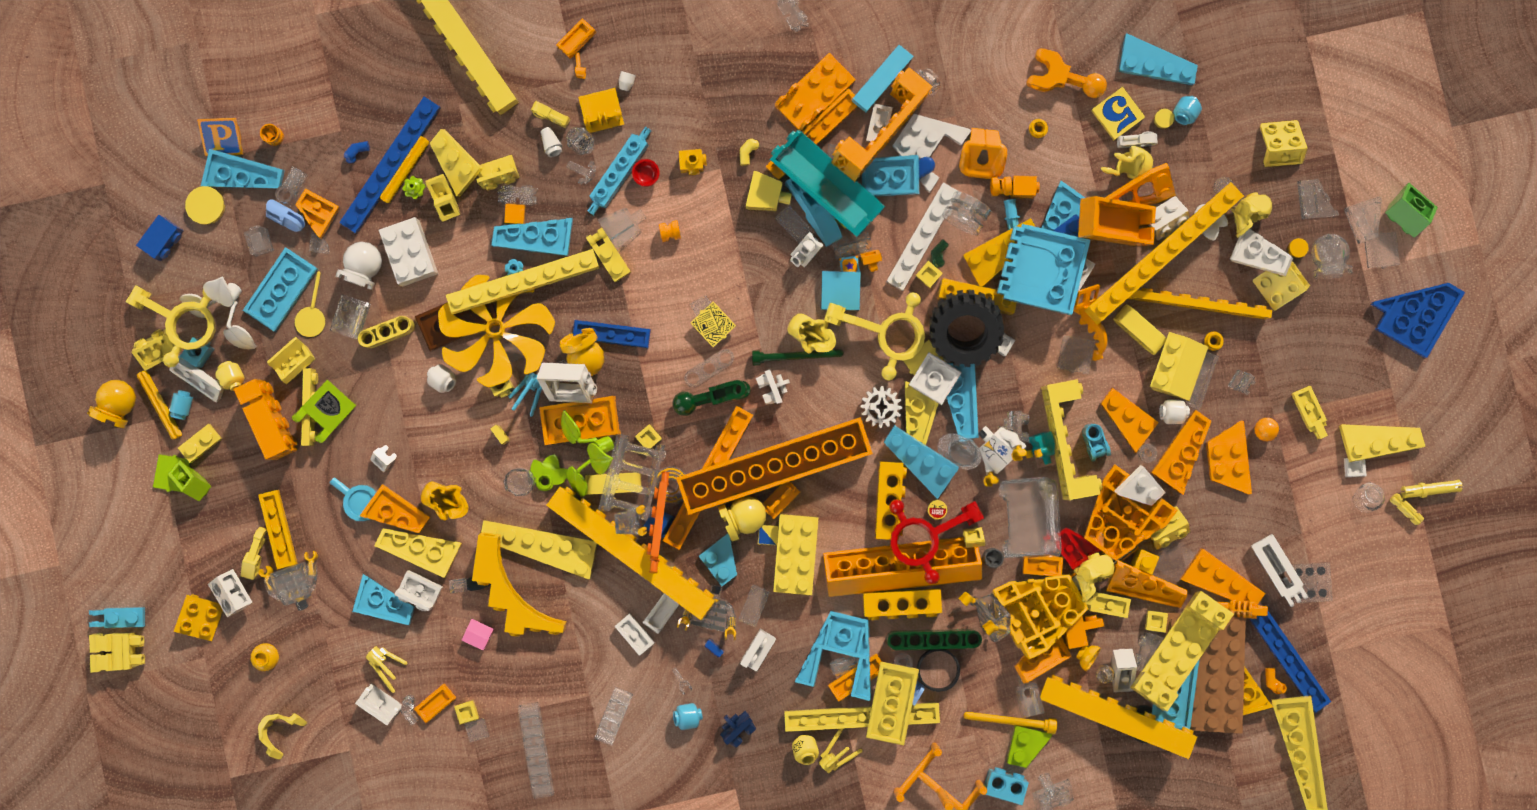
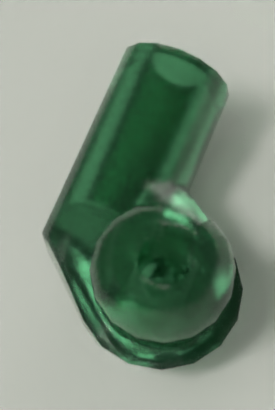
M943 239L931 250V262L938 268L944 266L943 251L949 246Z

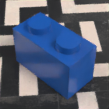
M158 215L136 246L152 258L162 261V259L167 258L170 254L173 244L179 242L184 230L166 217Z

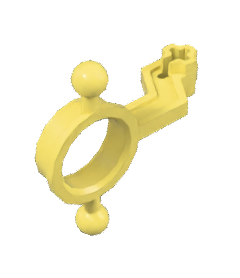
M135 285L126 302L140 310L146 306L167 318L165 322L166 334L169 340L175 344L172 351L163 357V362L167 367H175L179 363L178 355L182 349H198L211 341L216 330L215 321L210 310L207 309V305L212 299L206 295L204 289L202 291L203 298L200 303L184 302L170 311L150 300L151 293ZM188 311H200L207 320L208 328L205 335L193 343L183 342L176 333L178 319Z
M912 292L907 295L905 313L893 314L884 320L881 325L845 314L846 308L829 303L824 321L840 326L842 321L878 333L879 345L883 352L890 357L888 365L882 369L881 373L885 380L890 381L896 377L895 366L897 360L904 361L913 358L924 345L925 332L923 325L918 318L912 315L914 308L921 302V298L917 293ZM902 319L911 324L914 329L915 338L911 348L902 353H895L886 343V331L890 324Z

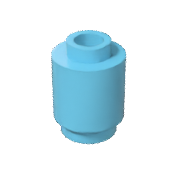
M178 390V393H173L169 408L171 417L185 420L186 416L189 415L193 397L190 396L189 392Z

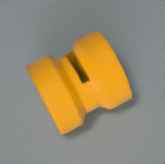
M265 124L260 129V137L269 145L278 146L283 142L284 133L277 126Z
M992 177L990 179L991 196L996 197L999 194L1011 196V177H1004L1003 179Z
M678 220L672 221L669 226L666 223L659 224L662 242H668L670 237L675 240L681 239Z

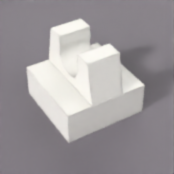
M386 445L382 448H377L370 459L383 472L390 468L397 457L395 453L391 456L385 454L388 451Z

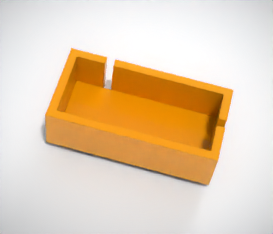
M1098 196L1081 198L1078 237L1137 247L1154 245L1155 228L1139 229V226L1155 224L1156 206L1115 199L1109 200V198Z
M254 379L234 388L241 405L250 402V405L242 409L265 459L278 460L297 451V440L288 430L290 426L287 419L281 415L280 411L282 408L272 395L274 390L271 384L263 380Z

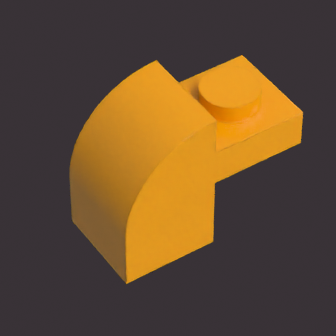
M1096 615L1085 616V620H1083L1081 616L1063 634L1067 648L1087 646L1088 641L1085 630L1103 627V619Z

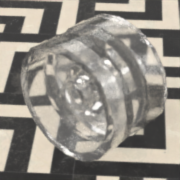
M955 191L950 199L953 206H947L942 217L956 228L971 235L979 236L983 228L981 221H987L992 210L978 199L963 192Z

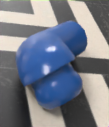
M369 142L351 144L344 152L346 162L354 163L358 152L369 151Z

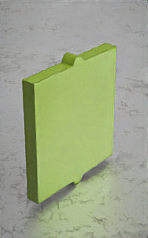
M159 454L153 487L166 489L167 492H181L168 474L179 460L190 466L189 461L185 458H179L177 455L167 456Z

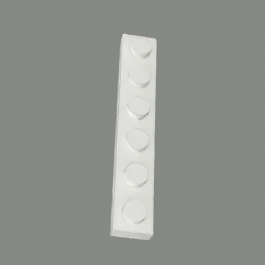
M942 183L887 279V283L901 291L904 290L958 196L959 191Z

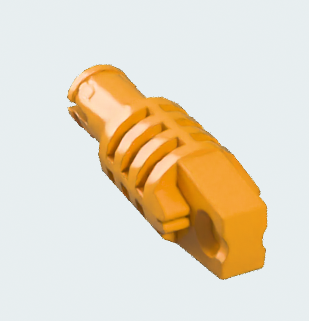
M1233 600L1230 603L1218 602L1234 613L1233 616L1257 619V616L1268 615V606H1260L1258 602Z

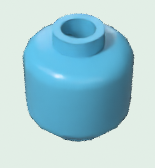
M1194 96L1180 98L1173 110L1175 120L1182 125L1193 124L1201 113L1202 106Z
M694 703L679 705L676 707V711H673L674 724L680 730L697 728L699 721L703 719L701 709H697Z

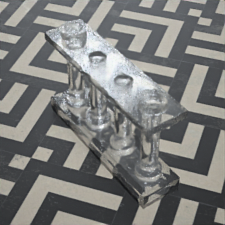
M617 434L611 455L613 460L608 468L598 510L610 512L611 508L616 507L636 512V508L640 505L616 500L614 497L615 490L620 488L644 494L642 505L645 506L643 509L645 512L639 515L638 520L647 521L652 514L651 502L661 461H664L666 455L665 445H656L654 450L631 444L627 441V435ZM631 451L653 457L651 468L625 462L623 459L624 453ZM624 469L649 476L647 486L643 487L620 481V478H618L620 471Z

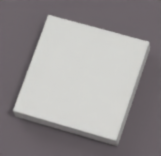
M929 352L909 383V386L942 405L962 372Z

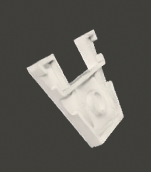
M913 114L892 147L899 156L918 155L920 160L923 157L931 156L944 135L961 146L971 130ZM931 172L921 178L920 182L930 193L940 177Z

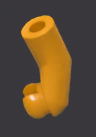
M1265 668L1266 686L1276 694L1285 693L1287 687L1276 679L1275 668Z

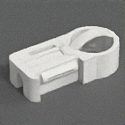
M1149 131L1139 135L1119 136L1117 138L1118 148H1130L1131 146L1147 147L1158 144L1157 134Z

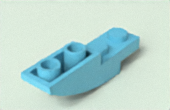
M791 178L785 182L786 187L806 213L805 218L827 247L840 240L843 236L833 215Z

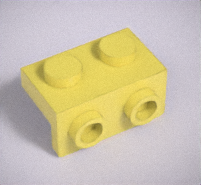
M295 337L269 359L267 363L277 372L281 381L288 384L303 368L309 366L315 358L309 348Z
M1177 506L1174 508L1178 511L1167 526L1159 529L1150 537L1156 550L1165 548L1171 542L1182 539L1190 533L1189 523Z

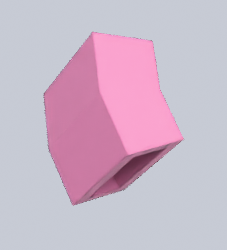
M471 619L462 641L484 651L494 629Z

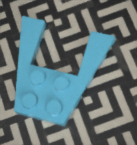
M830 611L795 682L812 687L815 686L823 649L857 657L859 661L851 696L870 701L869 620Z

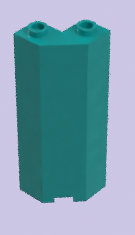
M792 131L786 138L788 142L781 147L777 145L771 152L773 156L770 160L858 237L886 206L857 180L854 182L831 163L833 159L802 131Z

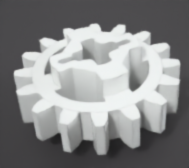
M881 386L880 391H877L874 387L872 394L869 391L866 392L868 398H862L865 404L860 405V408L865 409V411L861 415H867L865 421L871 420V426L878 423L879 428H882L883 423H885L889 427V421L895 423L894 417H900L901 414L897 410L902 409V406H898L897 403L901 399H895L897 393L891 394V388L884 391L883 386ZM878 395L875 403H869L872 397ZM886 396L892 400L893 404H889L886 401ZM881 398L883 405L886 406L882 413L879 409H876V406L881 402ZM869 410L877 414V419L870 414ZM888 411H893L892 415L884 420L885 414Z

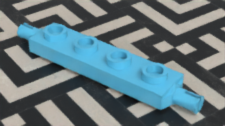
M644 127L639 136L631 134L590 194L593 203L587 211L593 216L599 207L606 208L632 171L633 166L649 145L646 142V138L652 132L649 128Z

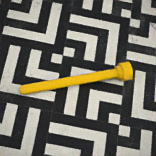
M965 712L963 715L967 720L1041 728L1050 734H1056L1057 730L1056 718L1040 721L974 712Z

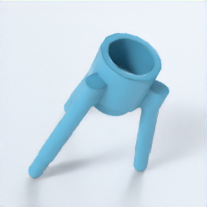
M535 373L526 375L522 382L508 396L511 399L524 385L526 386L512 407L514 411L528 390L535 391L537 388L530 411L531 417L534 415L542 390Z

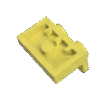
M158 329L151 334L152 337L146 340L142 338L134 343L132 354L145 371L161 363L164 355L170 353L174 348L175 344L169 340L166 329L163 331Z

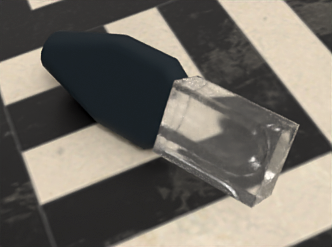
M472 577L467 580L466 578L449 580L450 594L466 592L468 590H481L491 586L490 583L487 586L478 585L477 581H472Z

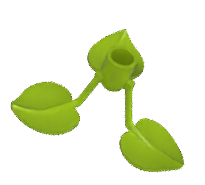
M563 410L561 427L568 441L572 444L576 442H592L587 447L590 459L577 470L573 466L567 470V479L570 486L578 495L584 497L587 495L588 487L584 477L580 474L581 470L591 463L596 473L599 475L604 474L613 460V457L606 453L614 449V444L609 436L599 440L596 437L581 439V432L566 410Z

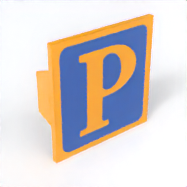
M236 118L197 120L205 156H208L209 149L230 155H243L241 134Z

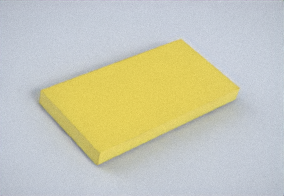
M880 662L866 738L899 745L905 744L919 669Z

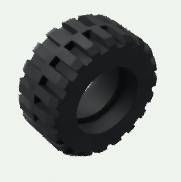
M959 290L957 295L953 296L952 293L946 295L947 300L941 299L938 302V307H934L929 322L931 344L936 349V353L939 356L943 355V360L947 363L953 361V365L958 367L960 364H964L965 367H970V364L978 366L982 364L981 361L983 360L989 361L991 354L996 355L999 351L998 346H1001L1003 343L1004 325L998 305H994V301L990 297L986 299L984 293L979 292L978 295L975 294L974 290H968V293H963V290ZM961 316H974L983 321L985 325L984 332L972 341H959L948 332L949 325Z

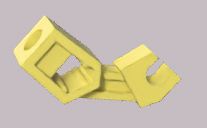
M259 527L256 530L250 551L246 553L242 561L241 577L254 580L259 574L258 571L260 570L262 557L258 553L266 540L264 538V535L267 533L266 528Z

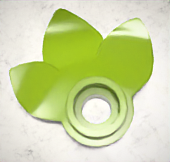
M555 454L548 456L543 463L535 459L532 461L530 467L531 474L536 478V487L541 491H549L554 485H560L567 479L568 469L559 468V460ZM543 478L548 479L549 482L547 485L542 484Z

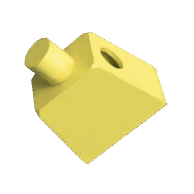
M754 171L746 209L777 211L778 203L790 205L792 194L781 191L783 182Z

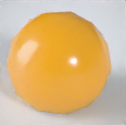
M1271 418L1259 419L1254 427L1255 435L1262 441H1272L1278 435L1279 426Z

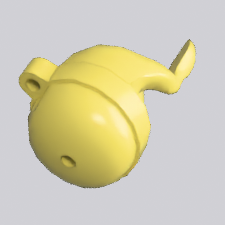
M1131 146L1129 148L1130 152L1124 154L1114 153V156L1119 159L1116 170L1101 167V170L1104 173L1115 176L1127 173L1128 178L1135 179L1152 169L1153 158L1145 149Z

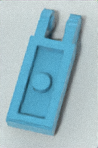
M145 607L89 610V615L92 616L104 614V622L92 621L89 622V627H145Z

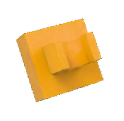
M873 250L861 253L860 258L863 265L868 264L870 272L878 271L877 262L882 261L880 251Z

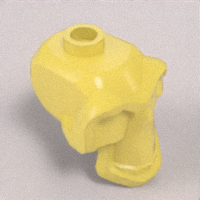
M1257 192L1251 193L1242 199L1237 206L1230 208L1236 223V237L1239 238L1253 225L1252 222L1268 218L1272 211V202L1268 196L1258 195Z
M799 313L788 324V333L801 343L802 348L808 354L812 353L813 350L829 352L836 345L834 333L831 329H827L829 323L824 320H813Z
M1092 554L1088 556L1089 560L1082 562L1080 567L1073 570L1077 574L1083 602L1088 601L1096 592L1094 583L1112 577L1115 567L1113 560L1108 555Z

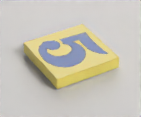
M1123 87L1091 110L1113 141L1145 118Z

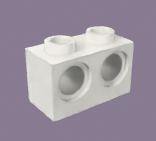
M233 569L217 576L208 584L227 618L245 609L252 603Z

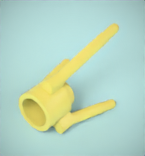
M376 646L367 654L366 659L370 661L369 664L375 669L389 690L395 693L394 688L379 666L388 676L395 680L396 677L383 664L386 660L385 655L404 665H407V662L388 652L384 647L379 649Z
M844 728L837 731L826 750L820 755L822 759L819 761V764L827 773H830L832 770L836 771L841 765L863 751L859 749L841 761L838 759L849 750V747H846L836 756L833 753L828 754Z

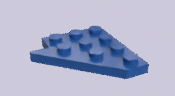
M1445 283L1371 302L1370 305L1384 312L1375 330L1421 357L1427 358L1465 292L1450 283Z

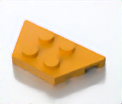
M1238 421L1232 427L1206 442L1209 476L1213 482L1223 484L1245 494H1252L1244 421Z

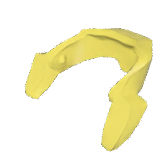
M279 714L267 715L261 720L258 726L259 740L267 746L266 753L270 757L281 759L283 753L275 748L268 739V727L272 726L273 721L277 719L285 720L291 725L305 726L307 722L297 714H293L291 717Z

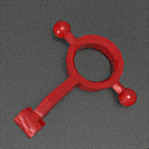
M895 499L889 504V509L891 513L897 515L900 523L896 525L891 534L890 545L892 552L899 561L906 565H922L925 571V581L930 585H934L940 580V575L936 570L932 569L929 561L934 558L938 550V534L965 521L970 526L984 519V516L976 501L960 508L963 514L934 528L931 523L922 518L912 517L907 519L903 512L904 503L901 500ZM910 525L924 528L930 536V549L924 557L919 559L907 558L898 548L897 540L899 533L903 528Z

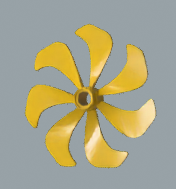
M475 275L461 290L486 283L490 277L487 275ZM533 289V290L526 291V292H523V293H528V292L533 293V292H534V289ZM519 294L497 301V319H492L485 305L472 308L471 310L487 321L486 325L470 323L457 318L454 314L452 315L447 302L438 312L439 327L444 335L448 337H463L485 331L486 334L471 347L463 351L455 352L443 347V360L456 370L467 372L478 363L491 338L494 344L493 364L489 373L477 378V381L488 388L503 384L511 378L512 367L499 341L504 337L523 353L526 358L524 374L537 371L545 354L544 346L540 342L531 338L506 333L505 328L522 324H537L542 326L548 334H551L555 326V320L546 306L537 303L522 310L503 324L501 320L508 306ZM499 326L500 330L497 333H492L491 328Z

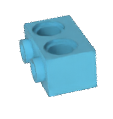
M995 767L994 770H988L984 785L987 788L986 795L1023 805L1029 782L1024 779V775L1013 773V775L1006 774V770ZM995 778H1001L1002 781L999 786H992V781ZM1013 784H1020V789L1017 792L1011 791Z

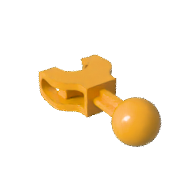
M1042 48L1036 50L1035 58L1046 65L1048 73L1044 76L1032 75L1026 82L1028 87L1041 92H1048L1056 87L1064 88L1067 83L1083 88L1084 93L1091 98L1102 96L1107 89L1106 79L1101 74L1093 73L1084 77L1069 72L1071 66L1066 65L1057 52Z

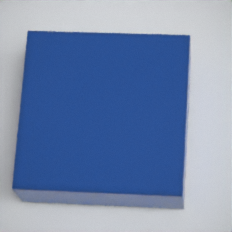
M710 638L705 643V647L717 657L724 653V649Z

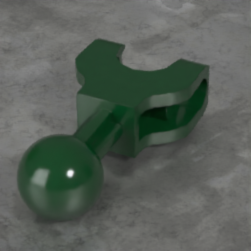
M734 380L709 387L708 392L697 395L683 391L674 396L672 406L677 414L688 416L695 411L696 406L708 403L718 405L746 398L750 395L751 387L746 381ZM740 385L741 392L738 394L736 388Z

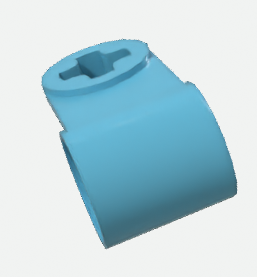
M1097 424L1085 425L1082 429V435L1091 461H1096V458L1104 455L1110 456L1111 450L1102 428ZM1091 427L1096 429V435L1093 438L1088 434Z

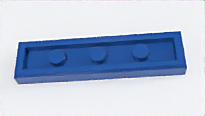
M580 320L574 321L573 336L582 333L581 329L593 328L597 335L595 342L649 349L651 329Z

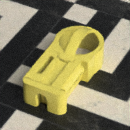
M537 101L534 102L531 111L537 118L547 119L563 128H567L570 122L568 116Z

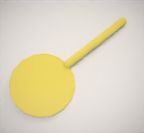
M319 271L316 275L311 307L301 309L295 318L297 331L306 337L319 335L325 327L323 313L319 309L314 308L321 275Z

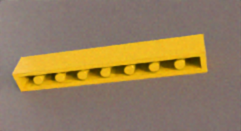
M1053 674L1052 677L1047 676L1039 697L1040 700L1184 758H1190L1197 736L1193 735V730L1186 727L1178 729L1174 727L1175 723L1166 719L1163 722L1155 719L1156 715L1145 712L1143 715L1136 712L1138 709L1128 704L1123 707L1118 705L1119 701L1107 697L1106 700L1099 697L1100 693L1089 689L1086 692L1081 690V685L1073 682L1068 685L1063 683V678Z

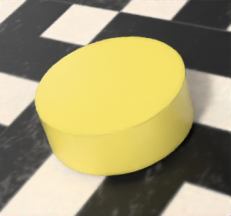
M1161 109L1154 116V123L1160 129H1166L1174 122V114L1168 109Z

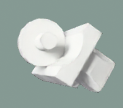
M809 232L790 254L792 256L790 261L796 267L800 265L803 267L807 266L823 247V244L818 242Z
M770 370L765 371V374L756 378L759 388L770 385L772 392L762 395L766 405L780 404L782 399L777 388L780 387L782 394L788 392L785 385L789 384L790 381L789 379L783 381L781 374L776 376L778 383L775 384Z

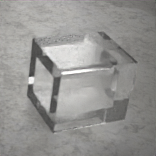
M256 225L250 227L249 231L244 232L251 255L257 257L274 251L268 229Z

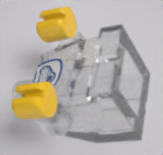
M632 506L627 511L615 514L616 534L645 535L647 533L645 531L647 530L646 527L638 529L640 527L639 514L645 512L643 510L645 506Z

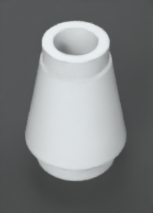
M551 127L542 129L541 136L545 154L548 157H555L561 154L563 146Z

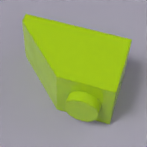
M181 460L178 461L168 474L181 492L197 501H200L211 488V485L203 476Z

